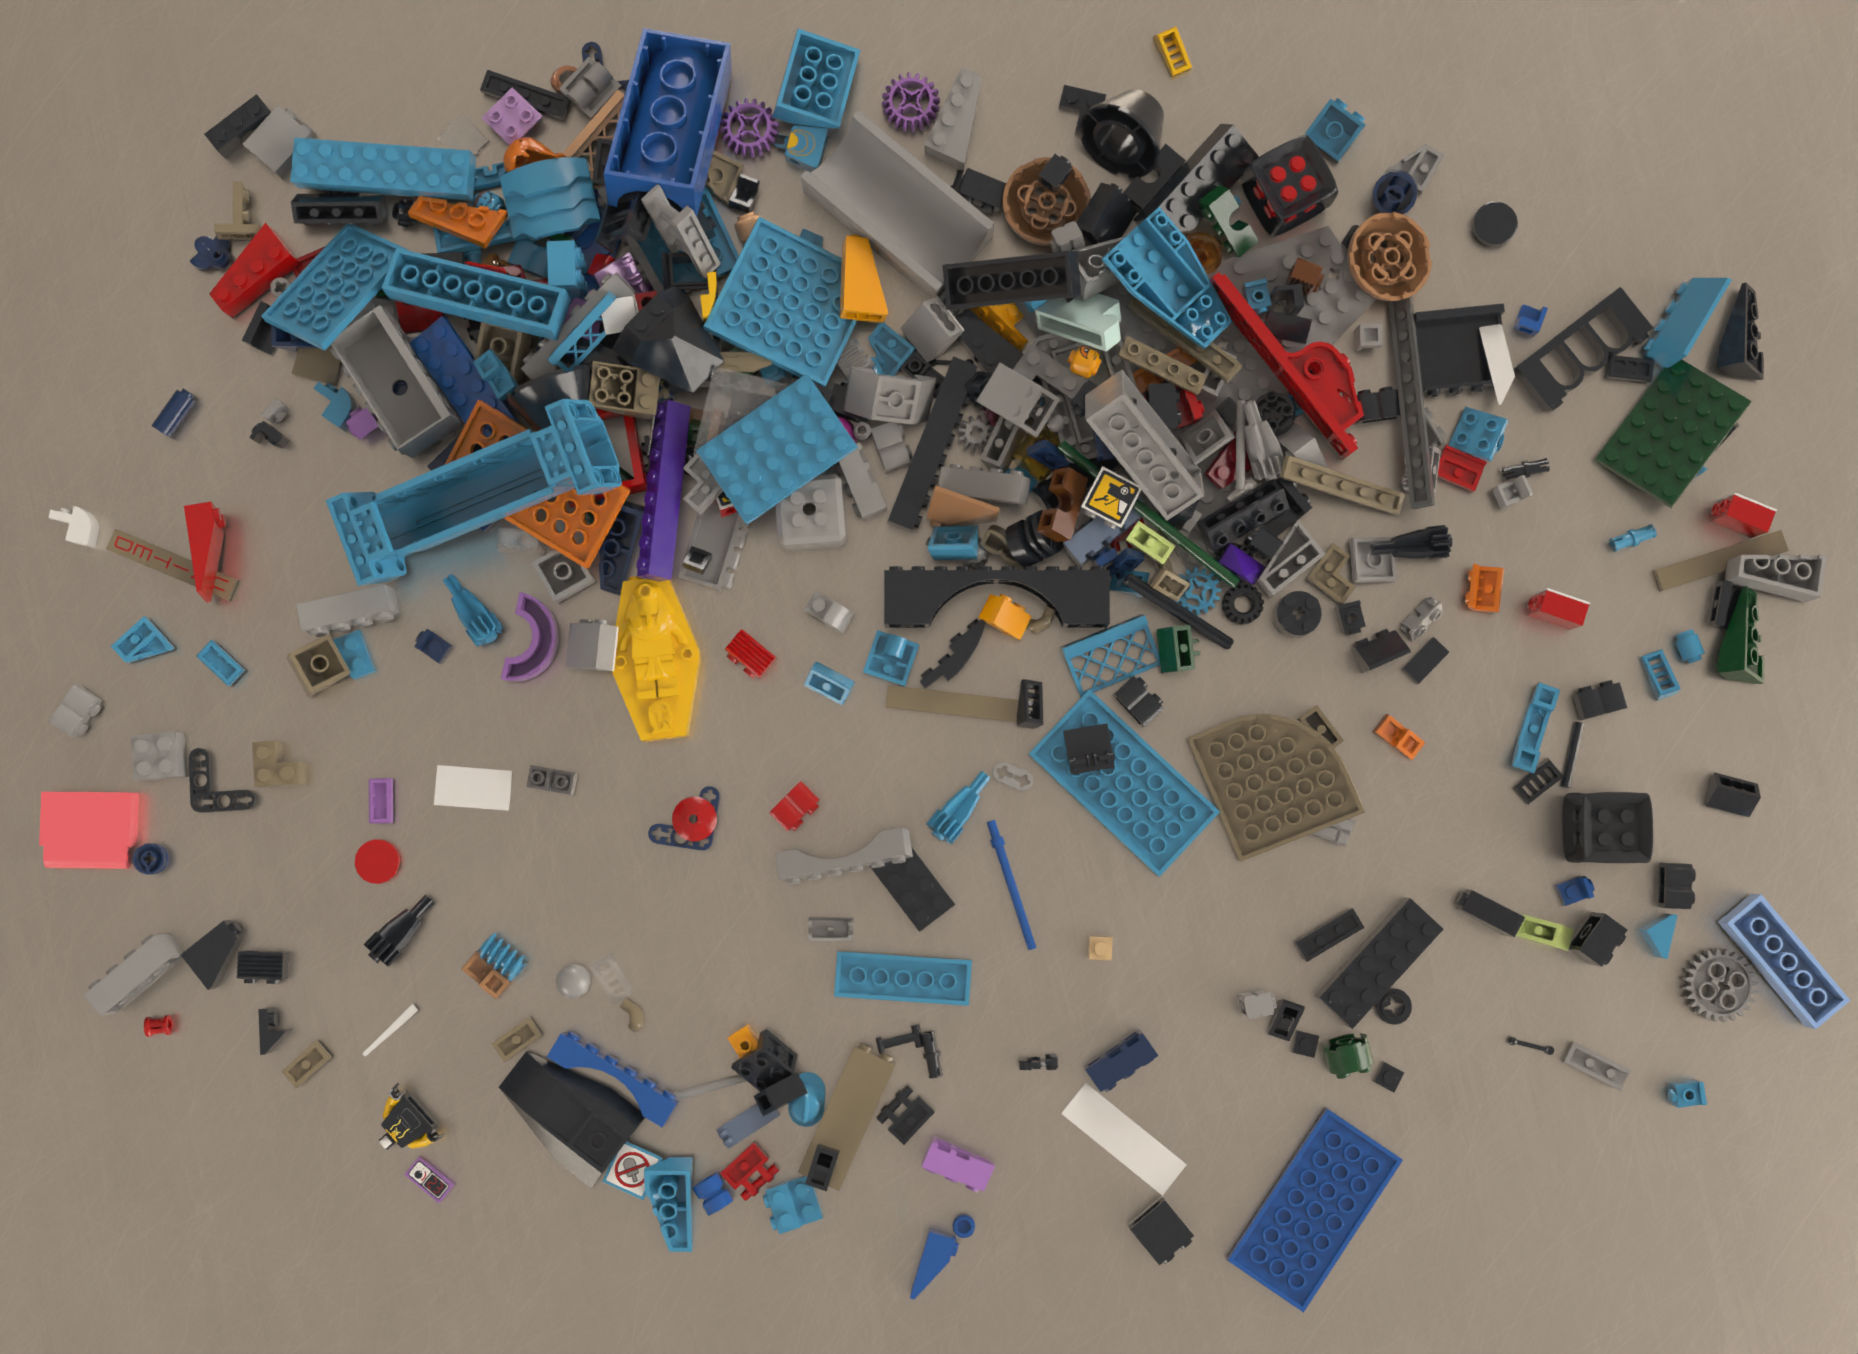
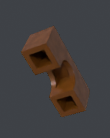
M1070 467L1054 470L1049 491L1057 496L1059 507L1042 511L1037 532L1055 542L1071 540L1086 491L1088 478Z

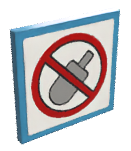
M626 1142L611 1161L602 1182L644 1200L646 1196L644 1169L662 1161L663 1157L630 1142Z

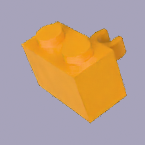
M990 594L978 618L1005 635L1020 640L1032 616L1024 612L1026 609L1024 606L1015 602L1012 604L1010 597L1000 594L999 597Z

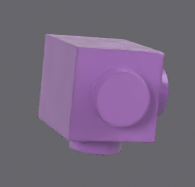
M358 407L349 414L352 418L346 421L350 433L359 440L378 428L376 423L378 418L375 413L371 414L366 407L363 410L361 407Z

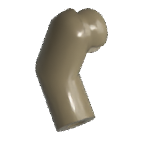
M1046 606L1042 618L1037 620L1030 619L1027 628L1032 633H1039L1049 628L1056 609Z
M626 998L620 1005V1008L629 1014V1029L637 1032L644 1024L643 1011Z

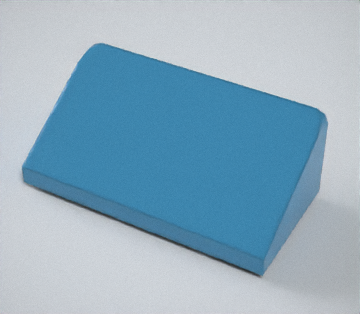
M815 662L805 680L804 686L843 706L855 681L819 662Z

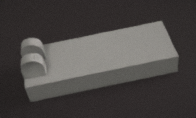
M1572 1042L1563 1060L1564 1063L1620 1091L1631 1071L1575 1042Z

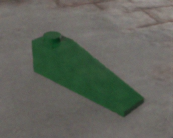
M1748 586L1742 587L1719 651V660H1717L1716 667L1718 673L1728 680L1764 684L1763 655L1759 656L1758 642H1762V639L1755 624L1759 622L1757 593Z

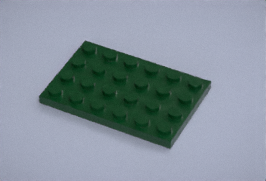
M1681 359L1669 368L1663 369L1598 454L1595 461L1672 509L1751 405L1752 401Z

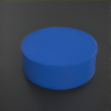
M960 1214L953 1220V1231L958 1237L967 1238L973 1234L975 1222L970 1215Z

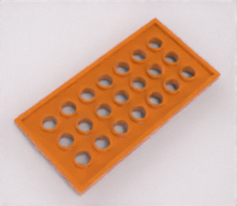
M478 400L445 465L474 453L476 444L481 445L483 449L502 441L505 436L512 437L528 430V428L484 401ZM487 424L493 429L490 437H486L483 434V429ZM621 485L602 493L605 501L602 505H599L595 501L596 494L578 495L575 488L558 495L554 502L548 499L509 515L504 519L587 569L590 568L631 490ZM570 500L576 505L573 513H569L566 509V504ZM541 508L547 514L544 521H540L537 516ZM587 512H591L594 515V522L591 525L585 521ZM559 520L565 523V530L562 533L556 529V523ZM578 531L584 535V541L581 544H578L574 538Z

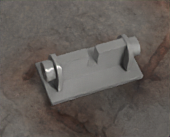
M1429 407L1425 408L1428 445L1438 448L1439 445L1437 443L1440 441L1441 444H1445L1444 438L1447 436L1441 426L1436 427L1432 420L1435 417Z
M1431 596L1428 599L1425 598L1415 609L1420 616L1417 617L1411 613L1401 623L1400 630L1404 634L1409 632L1412 642L1417 637L1420 638L1426 632L1427 626L1432 621H1437L1442 615L1441 602L1437 603Z

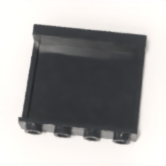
M1504 303L1422 311L1414 314L1423 394H1427L1428 397H1437L1443 392H1449V395L1462 394L1463 390H1471V393L1485 391V388H1493L1495 391L1479 328L1498 324L1502 325L1501 315L1505 312Z

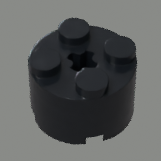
M1294 591L1285 595L1277 602L1273 610V621L1282 634L1292 638H1299L1314 631L1319 625L1322 616L1318 599L1304 591ZM1296 610L1301 614V617L1296 619V615H1293V612Z

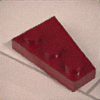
M1236 431L1234 432L1235 438L1223 447L1204 473V476L1218 489H1223L1236 480ZM1245 438V473H1246L1247 471H1249L1250 469H1252V467H1251V464H1250L1251 462H1250V460H1249V457H1248V454H1247V450H1246V438Z

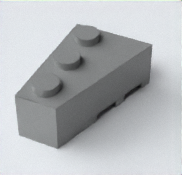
M859 442L856 444L858 448L834 465L838 475H844L847 483L843 484L847 496H853L855 503L852 504L856 516L861 515L862 520H866L887 511V506Z
M1299 520L1293 523L1282 540L1283 544L1274 557L1268 561L1265 569L1256 581L1269 598L1326 555Z

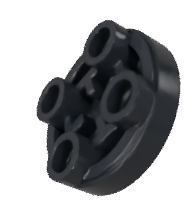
M1498 201L1489 202L1481 206L1475 213L1471 223V229L1477 239L1491 248L1507 243L1515 235L1518 227V220L1514 210L1507 204Z
M1270 390L1256 400L1261 420H1267L1275 436L1284 434L1292 427L1296 411L1289 397Z

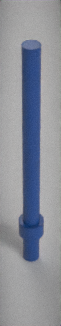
M989 821L987 825L992 838L990 842L992 848L996 850L1028 950L1035 949L1037 947L1003 846L1005 845L1003 836L999 834L996 821Z

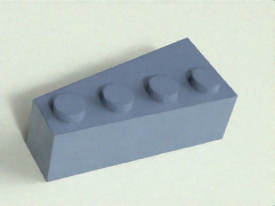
M1131 509L1122 528L1117 526L1115 530L1103 524L1105 519L1099 516L1094 520L1091 518L1081 526L1082 529L1076 534L1075 532L1073 533L1071 540L1064 542L1063 549L1077 566L1082 567L1143 517Z

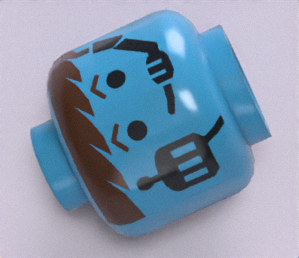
M489 190L476 194L472 201L475 208L485 206L493 211H499V209L506 210L504 199Z

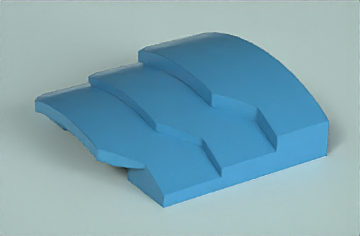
M563 157L542 160L516 168L500 177L514 241L526 238L538 240L559 233L579 231L584 225L601 221L586 158Z

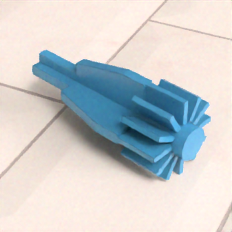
M453 574L444 578V584L453 595L451 601L464 627L467 628L465 632L474 645L479 647L480 645L484 646L495 641L498 637L497 634L502 633L504 628L495 614L490 612L466 588L463 589Z
M983 771L978 774L969 787L965 785L947 801L941 810L937 809L926 823L929 826L928 828L933 830L931 834L939 841L944 839L947 843L953 844L964 830L961 827L969 819L980 799L979 792L990 780V777Z

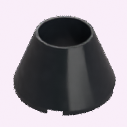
M1137 89L1126 91L1085 111L1079 122V128L1082 132L1081 142L1088 154L1109 172L1116 175L1119 172L1129 175L1128 178L1146 176L1158 163L1164 122L1163 109L1159 102L1145 91Z
M590 365L574 366L575 371L564 372L563 369L545 374L514 389L515 394L511 396L508 393L506 399L536 432L552 426L545 406L561 399L589 401L592 367Z

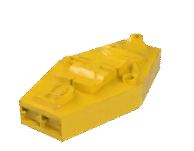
M637 576L629 577V581H623L615 624L619 628L614 671H612L641 741L686 737L689 734L701 664L700 648L671 580L658 582L642 579Z

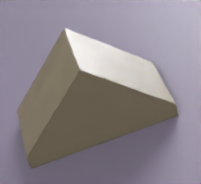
M1165 564L1159 567L1149 581L1152 588L1177 602L1190 586L1188 581Z

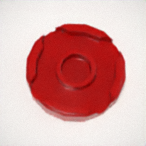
M374 839L365 842L358 849L354 865L357 873L363 880L369 883L382 884L396 876L401 858L399 851L392 843Z

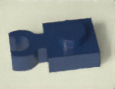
M1125 548L1113 559V564L1109 565L1106 570H1110V577L1116 574L1117 579H1121L1125 575V571L1132 572L1145 560L1144 553Z

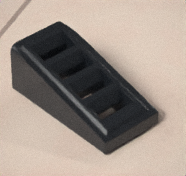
M1023 679L1020 686L1017 726L1035 729L1043 725L1042 682ZM1028 689H1034L1035 693L1028 692Z
M1546 758L1536 767L1534 774H1527L1514 786V789L1529 805L1564 776L1551 760ZM1548 768L1553 776L1550 778L1544 769ZM1539 773L1546 779L1544 784L1537 777ZM1532 779L1540 786L1537 790L1530 783ZM1526 784L1533 794L1529 795L1523 786Z

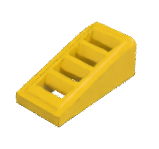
M1176 26L1153 36L1171 76L1192 68ZM1171 36L1172 41L1165 43L1163 39ZM1175 44L1176 49L1168 52L1167 47ZM1179 52L1180 56L1171 60L1170 56ZM1181 60L1183 61V65L1174 68L1173 64Z

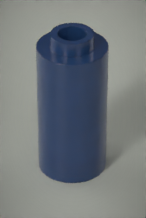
M184 388L182 391L177 389L151 426L171 438L195 405L196 401L193 400L195 395Z

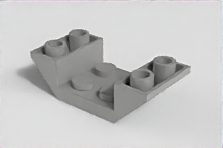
M851 366L843 410L871 420L912 425L928 421L936 377L914 375V378L882 375L876 374L873 369Z

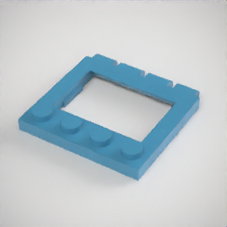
M504 162L493 164L492 171H489L488 166L475 168L474 191L500 186V177L507 173L504 169ZM509 219L505 220L488 246L514 241ZM433 227L437 253L465 252L483 248Z

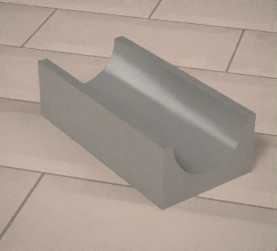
M859 110L852 117V122L846 135L833 153L818 168L811 172L806 170L801 175L803 192L851 233L868 238L870 247L875 253L929 298L940 297L945 291L942 265L972 262L993 238L994 222Z

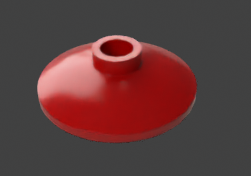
M701 797L683 799L676 805L672 814L674 830L680 837L688 841H700L707 838L714 831L717 823V815L713 805ZM693 814L698 818L696 823H691L689 820Z

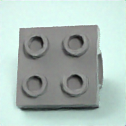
M588 57L559 89L593 119L617 90L622 89V86L605 67Z

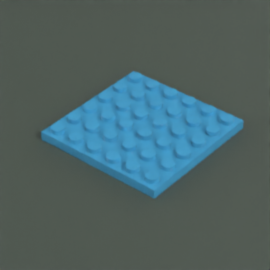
M759 217L703 329L747 352L772 361V364L800 378L808 374L814 383L825 387L857 320L840 318L842 258Z

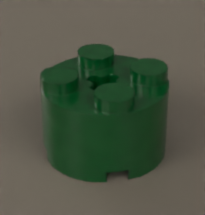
M1354 1033L1345 1034L1330 1039L1329 1045L1323 1043L1322 1046L1328 1070L1331 1074H1336L1337 1079L1347 1078L1350 1076V1073L1358 1071L1359 1073H1367L1372 1070L1371 1065L1374 1061L1366 1034L1360 1033L1361 1037L1356 1038Z

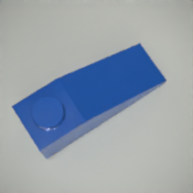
M929 1228L910 1292V1299H915L949 1263L951 1256H956L959 1243L955 1242V1235Z

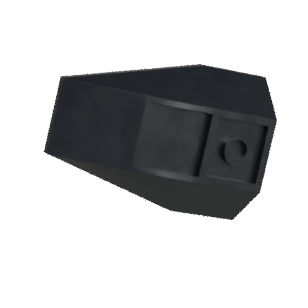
M529 1051L523 1054L499 1086V1089L552 1157L590 1188L594 1186L620 1149L645 1119L638 1107L612 1087L571 1069H565L559 1064Z

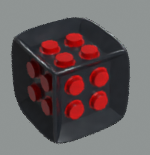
M1308 135L1293 138L1261 155L1245 168L1241 176L1244 193L1260 223L1271 237L1283 234L1314 218L1330 207L1338 195L1335 179L1316 144Z

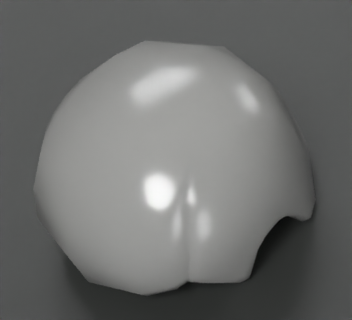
M570 964L559 971L555 982L557 990L564 997L575 999L588 991L591 978L584 966Z

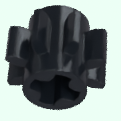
M404 198L403 201L400 200L399 203L396 202L394 204L392 217L398 220L399 226L408 228L409 225L412 226L413 223H417V220L410 218L408 211L414 204L413 200Z

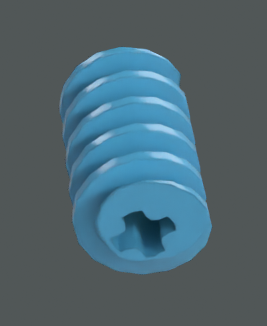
M493 933L479 948L478 952L481 951L480 958L484 959L488 956L487 964L490 965L495 962L494 969L502 968L501 975L505 976L509 973L508 981H513L527 965V963H522L525 956L522 955L516 958L518 950L515 949L511 953L508 952L511 945L508 944L502 947L504 939L501 938L495 941L497 933Z

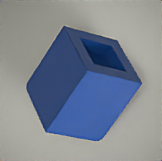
M1522 305L1513 329L1534 337L1541 329L1548 308L1543 306L1538 310Z

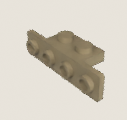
M1129 336L1125 339L1118 354L1120 358L1195 395L1200 393L1207 378V375Z

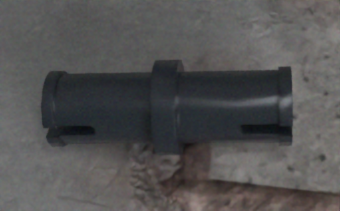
M1547 458L1530 462L1524 460L1520 464L1503 466L1502 472L1507 473L1502 474L1503 479L1506 481L1522 475L1529 478L1533 474L1549 472L1550 466L1540 467L1541 465L1549 464Z
M935 1031L923 1032L920 1034L925 1052L923 1053V1059H926L929 1078L943 1076L939 1059L941 1052L937 1049Z

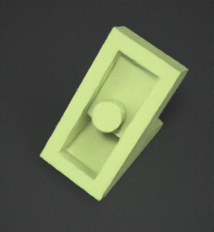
M1140 521L1136 523L1126 538L1137 551L1145 553L1161 565L1165 563L1175 548L1174 544Z

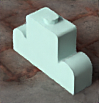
M1097 293L1084 301L1081 297H1076L1069 303L1065 299L1048 300L1042 306L1035 309L1037 325L1040 330L1103 351H1108L1121 340L1119 327L1121 312L1119 300Z

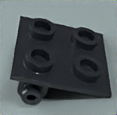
M1107 723L1063 731L1071 775L1115 768V758L1112 752Z

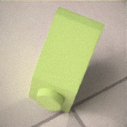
M1522 914L1526 918L1516 936L1569 951L1574 929Z

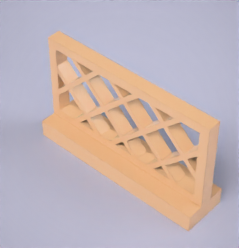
M620 90L613 94L563 152V155L566 157L580 158V156H590L589 170L591 172V180H593L594 171L592 156H596V152H592L591 144L594 140H598V138L613 139L614 135L606 136V126L609 123H618L625 97ZM618 114V119L613 120V118ZM589 147V153H584Z

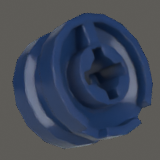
M144 844L134 852L133 865L140 873L146 875L159 874L168 866L169 854L166 848L160 844ZM149 855L155 858V861L150 863L148 861Z

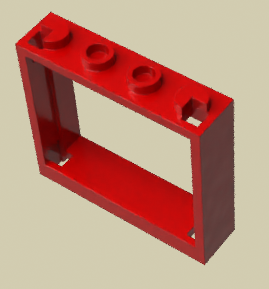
M598 408L595 409L602 421L621 416L624 417L635 479L622 481L621 485L631 490L629 495L647 491L646 472L636 417ZM596 494L595 496L596 502L605 499L603 494ZM573 501L567 502L571 508L576 507Z

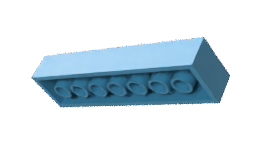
M294 138L290 182L301 189L410 197L425 196L438 199L473 201L476 156L470 150Z
M396 248L382 285V290L391 300L556 341L559 338L571 303L567 291L563 288Z

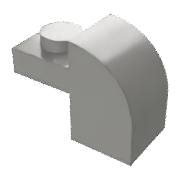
M817 591L814 592L804 611L820 619L824 624L843 635L855 616L847 608Z

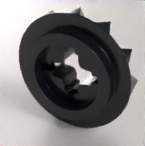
M1390 988L1376 1003V1012L1380 1019L1392 1025L1401 1024L1406 1021L1412 1011V1003L1409 996L1400 989ZM1391 998L1394 1003L1402 1004L1396 1008L1395 1013L1391 1009H1385V1007L1391 1005Z

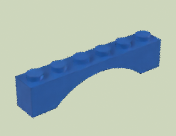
M568 1031V1033L563 1032L559 1035L547 1058L565 1069L575 1067L592 1068L615 1077L633 1094L643 1117L661 1128L666 1125L679 1101L675 1100L676 1095L668 1090H664V1092L656 1088L657 1084L648 1078L643 1080L636 1076L638 1072L628 1066L623 1068L618 1065L619 1061L613 1056L607 1054L605 1057L598 1052L600 1049L591 1043L586 1045L579 1041L580 1037L577 1034Z

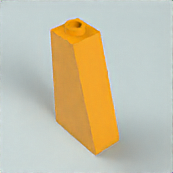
M857 234L846 235L842 244L840 318L883 323L888 315V310L869 239Z

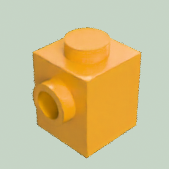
M749 1024L727 1038L740 1058L757 1048L758 1038Z

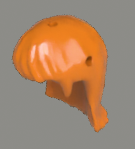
M523 137L516 139L508 146L503 158L504 169L508 173L530 163L566 156L563 153H553L534 138Z

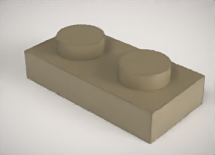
M528 1017L493 1042L492 1046L503 1062H506L540 1038L542 1033L531 1017Z
M317 1040L281 1072L295 1088H298L329 1061L332 1056Z

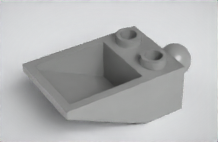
M1000 362L976 400L1033 437H1038L1046 423L1048 429L1052 432H1060L1065 425L1062 416L1057 414L1051 415L1060 401L1059 397ZM1040 397L1044 399V404L1042 406H1039L1037 404V401L1040 399ZM1030 416L1032 418V423L1030 425H1027L1025 423V420L1028 419V417Z

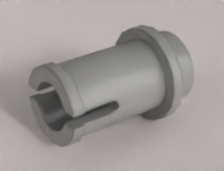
M859 422L854 426L853 433L856 438L866 441L870 438L871 428L867 423ZM861 430H866L864 434H859Z

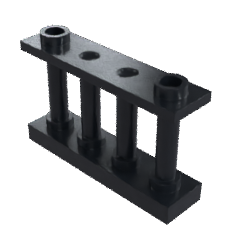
M634 191L626 193L619 198L617 207L608 205L607 201L595 242L609 252L614 253L620 237L629 234L639 242L645 241L652 218L641 199L648 192Z

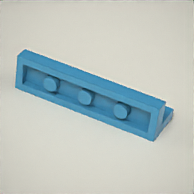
M608 291L549 355L547 360L553 366L557 364L565 372L574 371V366L579 365L607 335L605 330L602 333H592V324L596 320H603L600 317L601 314L617 297ZM592 336H598L593 342ZM580 337H589L590 346L587 349H577V340ZM565 353H574L575 362L570 367H567L560 360ZM577 353H582V355L578 358Z

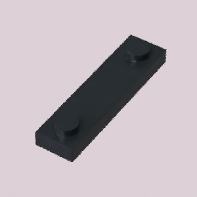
M487 70L480 88L482 93L501 99L513 88L538 112L564 120L571 102L568 97Z

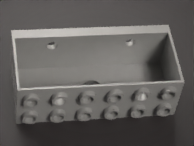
M379 305L346 327L332 342L330 351L337 360L340 359L343 363L341 368L348 378L352 377L355 384H353V387L360 396L363 395L367 402L364 404L371 414L375 413L378 418L376 421L378 427L382 432H387L389 435L388 442L395 451L398 450L402 455L405 454L413 458L463 425L437 382L409 344L410 340L396 318ZM400 380L406 381L408 385L407 392L401 396L396 395L393 391L394 384Z
M1120 370L1085 395L1086 421L1166 521L1204 496L1201 469L1194 464L1190 455L1123 370ZM1131 398H1135L1137 402L1133 403ZM1174 448L1176 452L1173 453L1170 449Z

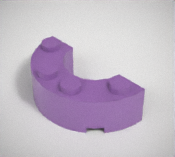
M519 592L515 614L523 617L530 624L532 641L529 648L523 654L516 657H505L501 680L508 682L526 681L541 674L552 663L559 647V628L554 615L541 601L523 592Z

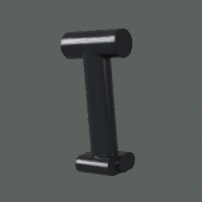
M912 1025V1033L885 1040H882L881 1037L876 1038L879 1054L884 1053L886 1048L915 1042L916 1048L923 1047L920 1025Z

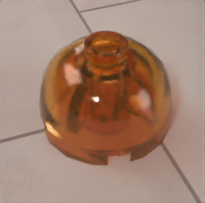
M1200 231L1186 236L1206 274L1217 271L1222 261V250L1217 239L1207 232Z

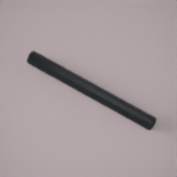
M1130 573L1125 576L1123 583L1185 624L1191 625V628L1222 648L1230 649L1234 640L1165 594L1152 588L1134 574Z

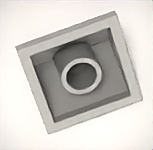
M1216 409L1179 435L1195 465L1201 463L1235 438V435Z

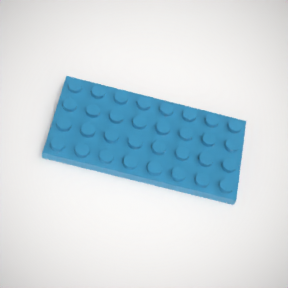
M1090 689L1028 754L1158 877L1166 871L1220 813L1211 802ZM1107 723L1112 752L1115 758V768L1071 775L1063 731Z

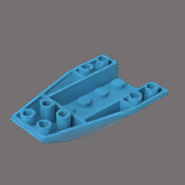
M1160 207L1102 258V261L1135 298L1200 348L1205 349L1232 323L1228 312L1189 241Z

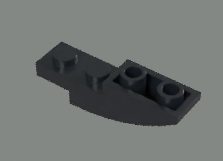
M976 618L967 626L969 629L963 635L959 632L949 640L952 643L949 645V649L953 654L950 656L947 653L938 661L940 664L934 670L930 667L920 675L923 678L920 680V684L925 689L941 676L949 682L960 672L976 650L986 622L983 620L979 621Z

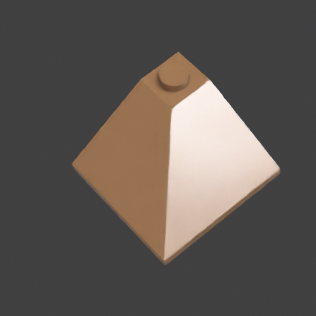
M935 486L927 514V521L933 527L992 523L997 521L1000 508Z

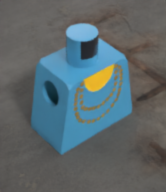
M792 126L790 137L777 134L775 147L786 149L785 158L787 162L811 172L822 164L829 137L828 129Z

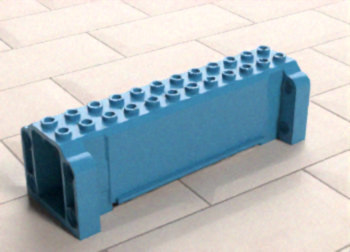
M561 399L545 406L552 426L533 433L531 429H528L377 494L375 492L341 493L327 499V506L357 585L385 583L399 578L407 572L405 556L435 547L576 488L578 495L602 494L621 486L622 481L619 474L618 459L604 422L596 413L592 403L588 400Z

